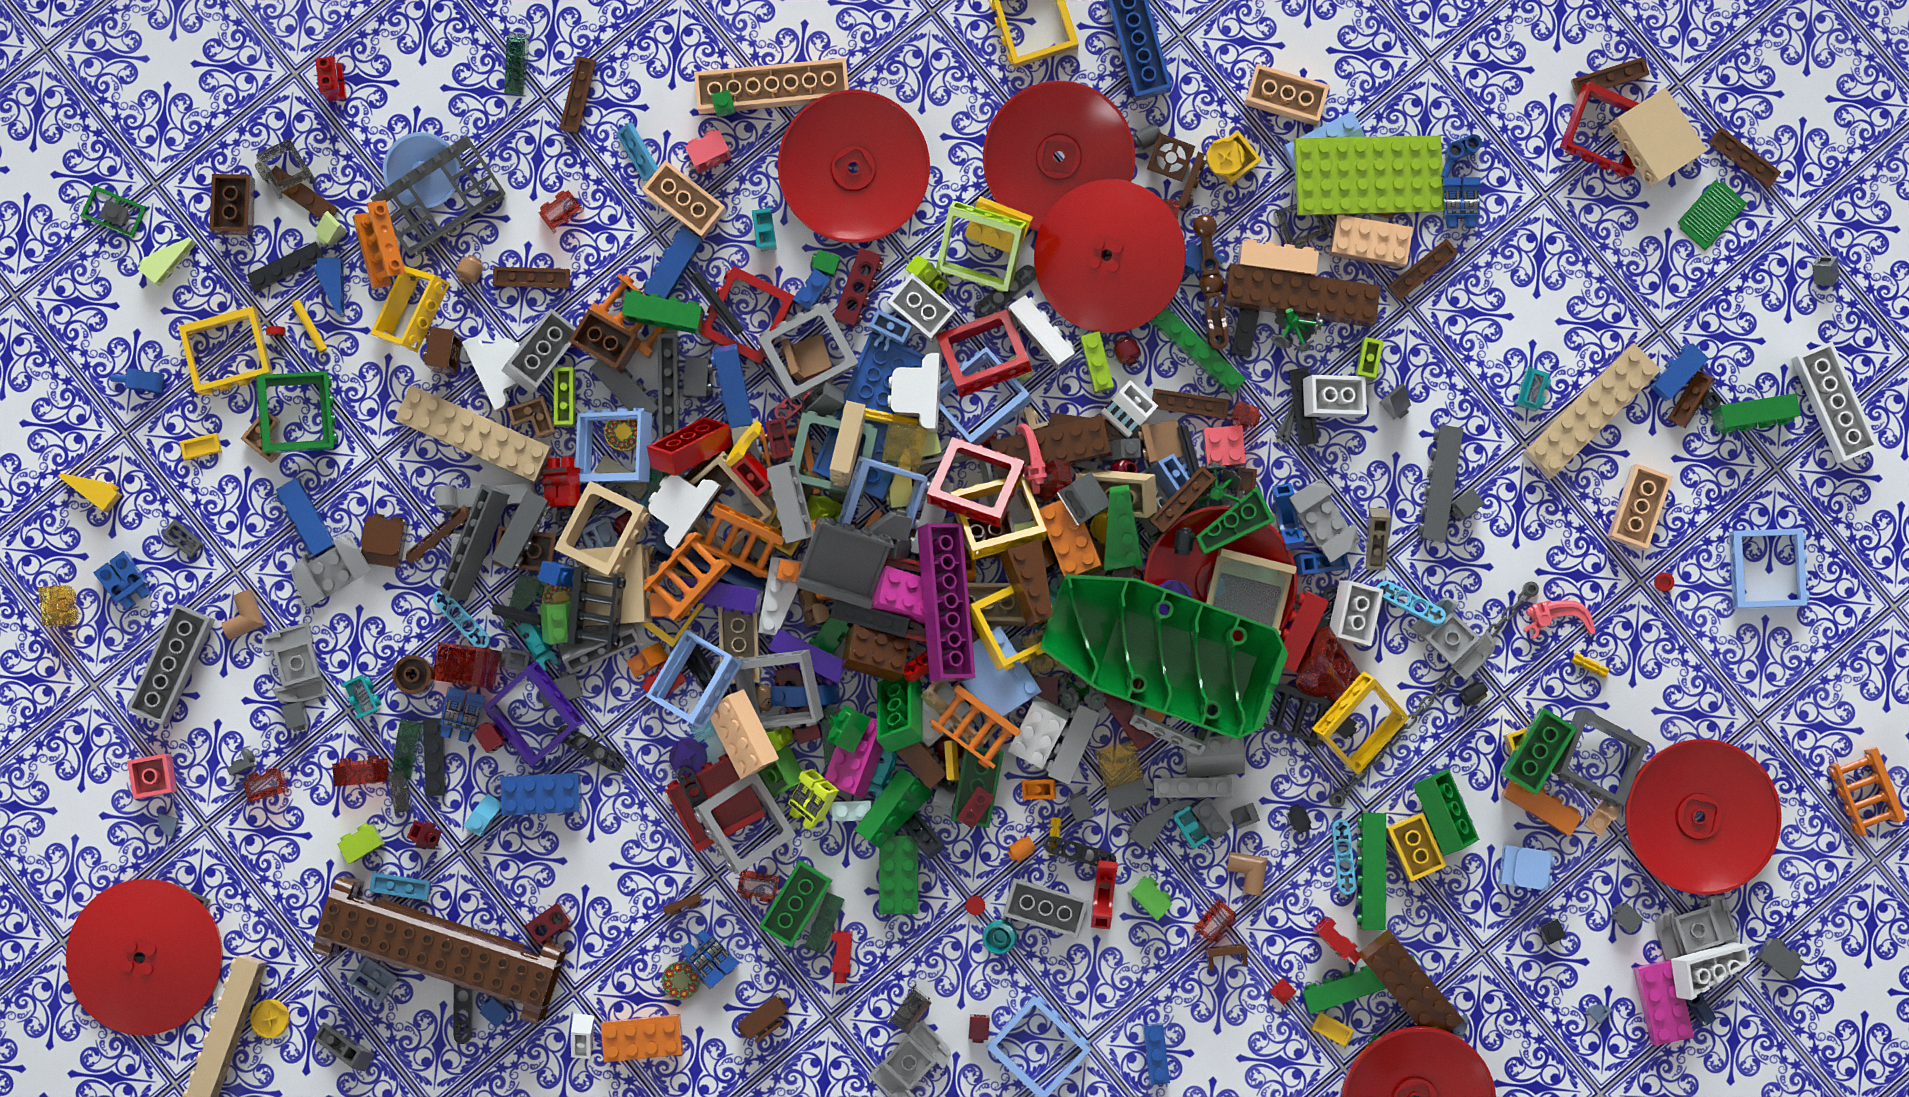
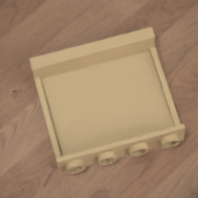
M1666 87L1608 124L1611 132L1616 136L1623 150L1626 151L1633 165L1637 167L1650 188L1708 150Z
M639 544L634 546L632 555L627 559L623 567L626 587L623 589L620 624L652 622L650 614L651 592L643 589L646 579L650 576L649 546ZM615 547L579 549V551L606 563ZM576 561L578 567H579V566H586V565H584V564H582V563ZM589 567L590 574L609 577ZM589 582L587 591L589 594L612 597L613 586ZM587 601L585 610L587 613L610 616L611 605ZM585 620L583 627L609 624Z

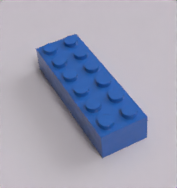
M1106 0L1134 102L1171 92L1172 84L1148 0Z

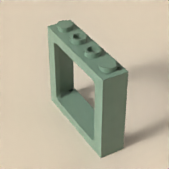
M813 411L802 412L791 462L796 461L798 473L810 424L814 423L839 429L841 421L837 420V417L831 415L821 417ZM865 423L862 434L865 435L866 439L862 457L872 459L878 429H875L874 425ZM869 469L859 497L860 499H863ZM799 473L802 486L842 495L847 494L849 488L847 485L842 488L833 485L834 482Z

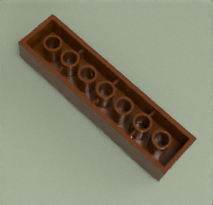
M1230 263L1226 268L1223 303L1224 306L1286 315L1287 309L1292 308L1294 314L1298 315V317L1317 319L1319 312V318L1324 321L1371 328L1377 322L1380 286Z

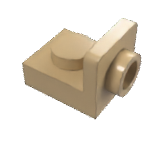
M1031 406L1023 409L1026 424L1033 431L1048 427V422L1036 424L1039 421L1035 410L1032 411Z

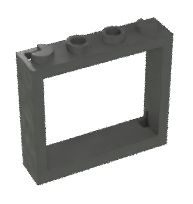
M1587 709L1576 710L1571 725L1576 727L1577 730L1551 773L1558 776L1562 782L1574 784L1573 787L1575 789L1585 790L1589 792V796L1604 800L1606 805L1613 807L1625 806L1649 742ZM1585 724L1633 748L1616 794L1568 770Z

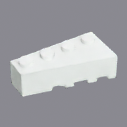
M771 557L758 629L759 634L775 636L778 629H782L799 590L795 583L775 579L779 560L783 558ZM783 559V560H788V561H793V562L802 563L801 561Z
M1729 943L1671 959L1677 998L1693 1000L1697 997V994L1706 992L1710 989V986L1722 982L1728 975H1733L1750 964L1748 945Z

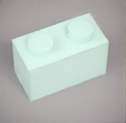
M871 801L833 802L832 820L835 822L862 821L872 807Z

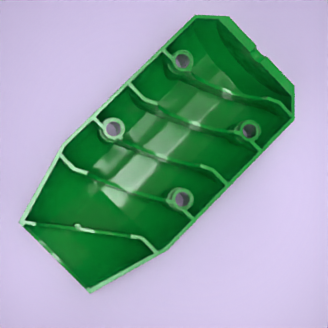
M1069 574L1064 577L1052 606L1053 616L1046 623L1040 649L1099 691L1238 740L1263 728L1273 699L1274 690L1278 685L1288 656V652L1276 628L1137 578ZM1161 604L1167 606V613L1165 615L1159 612ZM1236 630L1240 633L1238 641H1235L1232 637ZM1136 678H1139L1141 682L1140 689L1133 687V681ZM1209 705H1212L1214 713L1211 716L1207 713Z

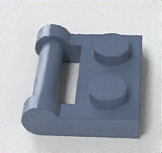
M608 517L584 527L579 536L582 537L587 549L595 548L588 534L592 531L600 548L615 547L619 541Z
M365 956L347 985L351 988H356L372 999L374 1004L380 1006L399 977L370 957ZM361 976L381 990L380 994L378 995L359 982L358 978Z

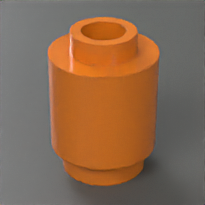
M1027 836L1008 846L1010 850L1007 853L1012 861L1017 860L1019 863L1033 854V851L1037 848L1031 838Z

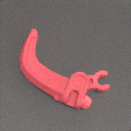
M1022 423L1015 427V432L1022 433L1025 436L1031 465L1024 467L1023 473L1032 490V494H1039V484H1043L1044 478L1047 477L1045 463L1042 460L1033 430L1027 424Z
M1549 600L1530 605L1526 610L1527 616L1532 618V623L1525 626L1523 631L1527 632L1530 628L1533 629V635L1530 636V639L1536 638L1539 635V631L1551 623L1552 618L1560 616L1578 617L1584 623L1589 634H1595L1596 632L1589 610L1582 603L1576 601Z

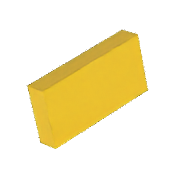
M218 433L179 441L183 460L185 461L222 452Z
M945 741L947 780L959 781L957 742Z
M1320 1011L1311 1026V1029L1344 1047L1347 1046L1355 1031Z

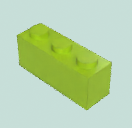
M1100 332L1081 336L1080 342L1094 394L1113 390L1114 384Z
M554 367V425L556 427H576V370L573 367Z

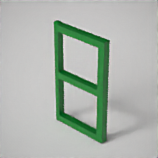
M94 185L80 217L134 238L147 207ZM97 191L116 198L115 203L118 205L123 201L141 209L130 233L112 226L109 221L105 223L86 215Z

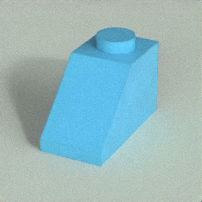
M488 793L473 810L463 826L477 836H483L502 809L501 801Z

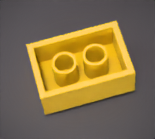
M980 196L975 207L1027 223L1022 242L1023 246L1033 216ZM969 221L964 236L1011 253L1015 234Z
M1419 812L1386 827V833L1407 881L1412 882L1447 866L1423 812Z

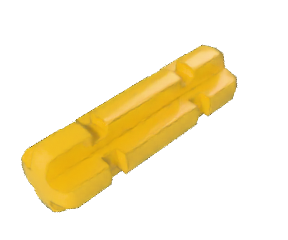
M1575 653L1572 658L1573 663L1580 664L1581 667L1597 673L1601 677H1606L1609 672V668L1603 665L1600 666L1599 663L1587 657L1584 658L1579 653Z
M1052 817L1050 824L1052 828H1050L1049 836L1060 838L1061 829H1059V826H1061V818ZM1054 840L1049 842L1051 851L1053 848L1059 849Z

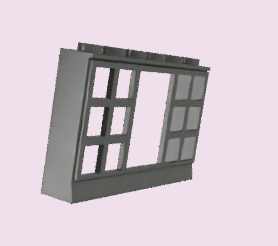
M466 135L373 195L371 200L373 202L383 200L388 202L392 198L395 200L401 210L390 217L391 222L404 213L411 226L399 233L392 222L394 233L409 256L414 254L416 257L425 251L424 247L428 244L433 246L441 240L439 237L445 233L448 236L457 230L455 227L460 223L463 225L473 220L471 216L478 213L481 215L489 209L487 206L494 202L496 205L504 200L503 196L506 193ZM471 148L479 160L466 167L459 155ZM456 157L463 170L451 177L444 164ZM481 163L489 175L476 182L469 170ZM440 167L469 209L441 228L412 187V185ZM466 173L474 185L461 192L454 180ZM491 178L499 190L486 197L480 185ZM409 188L416 200L404 208L397 195ZM476 188L484 200L471 207L464 195ZM419 203L426 216L414 223L407 211ZM430 219L437 231L425 238L417 226ZM414 229L421 238V241L409 247L402 236Z

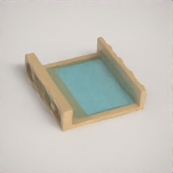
M1219 548L1206 603L1274 627L1281 634L1279 627L1292 574L1296 573L1297 567Z

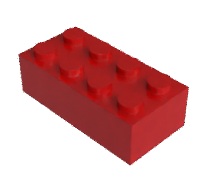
M703 417L646 447L651 468L678 476L683 471L694 468L703 461L710 460L712 456L723 451L725 452L727 448L733 446L729 424Z
M1305 590L1304 593L1300 592L1296 601L1298 607L1296 611H1292L1288 619L1290 622L1288 628L1284 627L1280 634L1288 652L1284 667L1296 672L1329 603L1327 599L1308 590Z

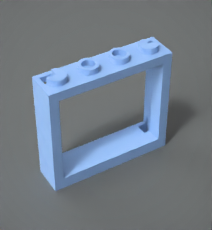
M986 346L982 351H977L970 361L964 362L960 366L962 375L966 377L974 374L988 361L993 366L1002 363ZM948 375L940 385V401L956 389L951 375ZM1016 378L1007 380L1018 392V395L970 435L941 402H939V411L968 443L980 445L1033 400Z
M618 408L617 412H613L611 409H601V412L588 410L586 413H577L575 467L580 468V473L578 474L580 483L588 484L589 481L596 484L649 482L650 462L646 446L651 444L652 413L645 412L644 408H633V411ZM638 419L636 472L591 474L593 421Z
M859 456L837 523L842 525L843 523L851 524L869 466L915 479L905 510L913 518L911 529H913L917 510L919 511L922 506L921 498L923 492L927 490L928 478L919 473Z
M1803 529L1729 532L1733 609L1801 607L1807 605L1809 591L1806 590L1808 573L1805 571L1807 554L1804 552L1806 535L1803 533ZM1794 535L1798 600L1745 601L1742 537Z
M685 629L646 697L704 730L743 662ZM698 643L724 659L693 712L689 715L665 701L664 698Z
M1033 995L987 1044L986 1048L1036 1096L1048 1097L1091 1049L1088 1047L1090 1043L1083 1036L1079 1038L1074 1034L1076 1029L1069 1023L1065 1025L1060 1020L1062 1016L1055 1009L1050 1011L1046 1007L1048 1003L1040 995L1038 998ZM1034 1005L1082 1049L1045 1090L1035 1083L997 1046Z

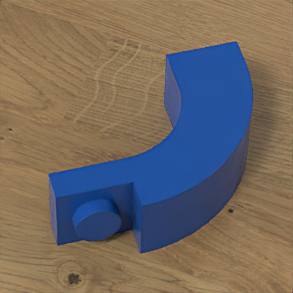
M1292 484L1272 486L1278 530L1284 539L1285 549L1305 547V540L1296 517V509L1289 500L1295 494Z
M822 682L817 684L821 705L840 702L839 685L838 687L834 685L829 687ZM805 685L771 686V706H809Z

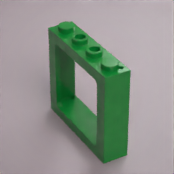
M327 371L256 376L262 454L332 450L334 448V444H337L336 433H333L332 425H335V415L331 414V407L334 403L333 395H329V388H332L331 376H328ZM318 385L323 439L271 443L266 387Z

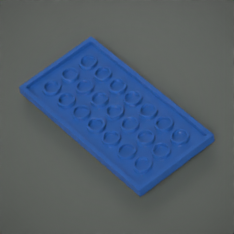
M870 332L858 360V367L854 369L844 393V405L847 400L864 404L867 409L895 414L892 408L888 407V396H891L892 388H889V377H892L893 371L899 367L921 368L922 360L926 355L891 340L889 341V349L885 352L883 349L886 346V338L878 344V347H875L874 343L880 336ZM844 405L841 409L837 410L834 416L839 421L842 420ZM865 420L866 424L874 425V428L878 429L871 460L897 467L913 429ZM832 427L829 428L812 468L813 473L830 479V465L839 429ZM863 434L861 436L853 473L859 456L862 457L866 439L865 435ZM870 466L864 493L883 501L894 473Z

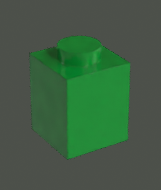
M730 90L711 94L717 118L736 113Z
M818 250L817 254H813L810 264L813 265V270L817 269L822 274L835 278L841 259L839 256Z

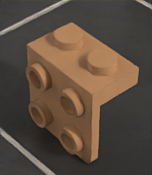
M818 334L795 344H792L788 338L781 341L783 348H780V351L788 363L786 370L789 376L792 375L798 382L832 368L822 335Z
M1177 420L1152 425L1147 423L1140 426L1138 437L1140 442L1143 441L1144 449H1142L1144 460H1147L1148 465L1157 463L1172 454L1176 458L1184 456L1177 431L1179 426Z

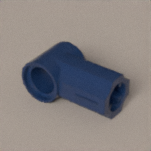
M1702 993L1697 994L1694 1002L1685 999L1686 1004L1701 1027L1709 1025L1716 1019Z

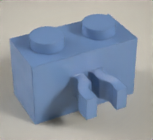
M877 309L869 325V330L880 335L874 343L875 347H878V344L886 338V346L883 351L887 352L890 340L904 346L912 326Z
M1174 454L1158 461L1152 470L1170 498L1190 479L1189 471L1185 472L1186 467H1188L1187 463L1185 462L1181 466Z

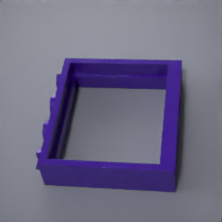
M538 662L529 665L483 706L487 716L496 723L499 731L508 738L511 746L519 752L523 761L530 767L542 761L585 723L584 719ZM528 676L568 725L562 733L538 754L533 751L497 705L498 702Z

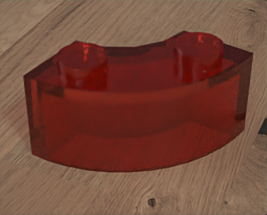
M379 755L367 756L368 760L352 761L351 758L340 759V763L332 764L334 787L388 782V759H379Z

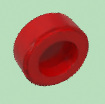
M269 326L266 328V335L285 336L286 328L282 326Z
M1660 573L1654 579V586L1658 591L1667 592L1674 587V578L1669 573Z
M972 896L966 902V909L972 915H979L985 909V902L979 896Z

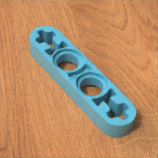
M1382 581L1378 584L1377 588L1379 589L1389 587V591L1393 594L1395 590L1397 591L1394 599H1391L1392 594L1388 592L1383 594L1382 599L1431 625L1441 626L1445 622V611L1435 604L1389 581ZM1399 595H1406L1408 597L1407 603H1399L1397 600ZM1422 603L1426 608L1423 612L1419 613L1415 611V605ZM1429 608H1432V609H1431V613H1433L1434 615H1436L1437 613H1440V617H1441L1442 619H1439V618H1438V619L1435 621V620H1434V616L1431 615L1430 613L1428 614V617H1426V614L1428 613Z
M439 590L433 595L435 605L476 648H487L490 645L491 639L486 631L454 598L447 595L445 600L448 603H451V601L454 603L449 605L445 611L444 608L447 605L443 602H438V596L445 594ZM454 607H458L461 612L457 618H453L450 615V611ZM466 621H471L474 625L473 630L470 632H466L463 629ZM477 629L480 630L479 632H477L479 636L486 637L484 640L486 643L484 645L477 644L479 640L476 636H473L472 638L470 637V635H473L477 631Z
M1338 819L1333 822L1331 827L1337 886L1341 893L1349 895L1356 889L1350 826L1346 820ZM1339 822L1346 827V829L1342 830L1343 836L1347 835V839L1341 838L1336 840V836H1340V831L1336 830ZM1342 841L1348 845V849L1344 853L1339 852L1337 848L1338 843ZM1342 861H1347L1350 864V869L1347 872H1342L1339 868ZM1340 874H1351V878L1347 877L1348 883L1352 884V887L1348 889L1349 891L1342 888V884H1345V878H1340Z

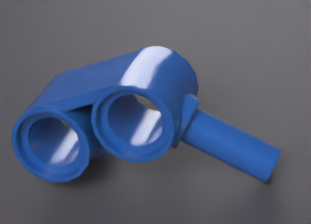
M1472 134L1449 144L1445 150L1447 161L1441 174L1443 178L1449 177L1453 164L1459 159L1477 153L1482 146L1480 136ZM1468 141H1474L1476 148H1470ZM1450 149H1458L1459 155H1453Z
M127 369V374L111 375L110 381L125 383L126 389L140 391L145 389L144 391L162 393L165 374Z

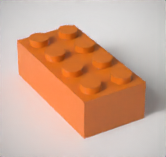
M1062 500L1038 509L1064 577L1067 574L1089 576L1104 570L1086 521L1077 525Z
M680 1014L604 1021L600 1023L604 1063L682 1055L684 1053Z

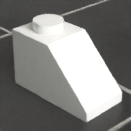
M585 1014L574 1015L571 1029V1057L591 1059L594 1016Z

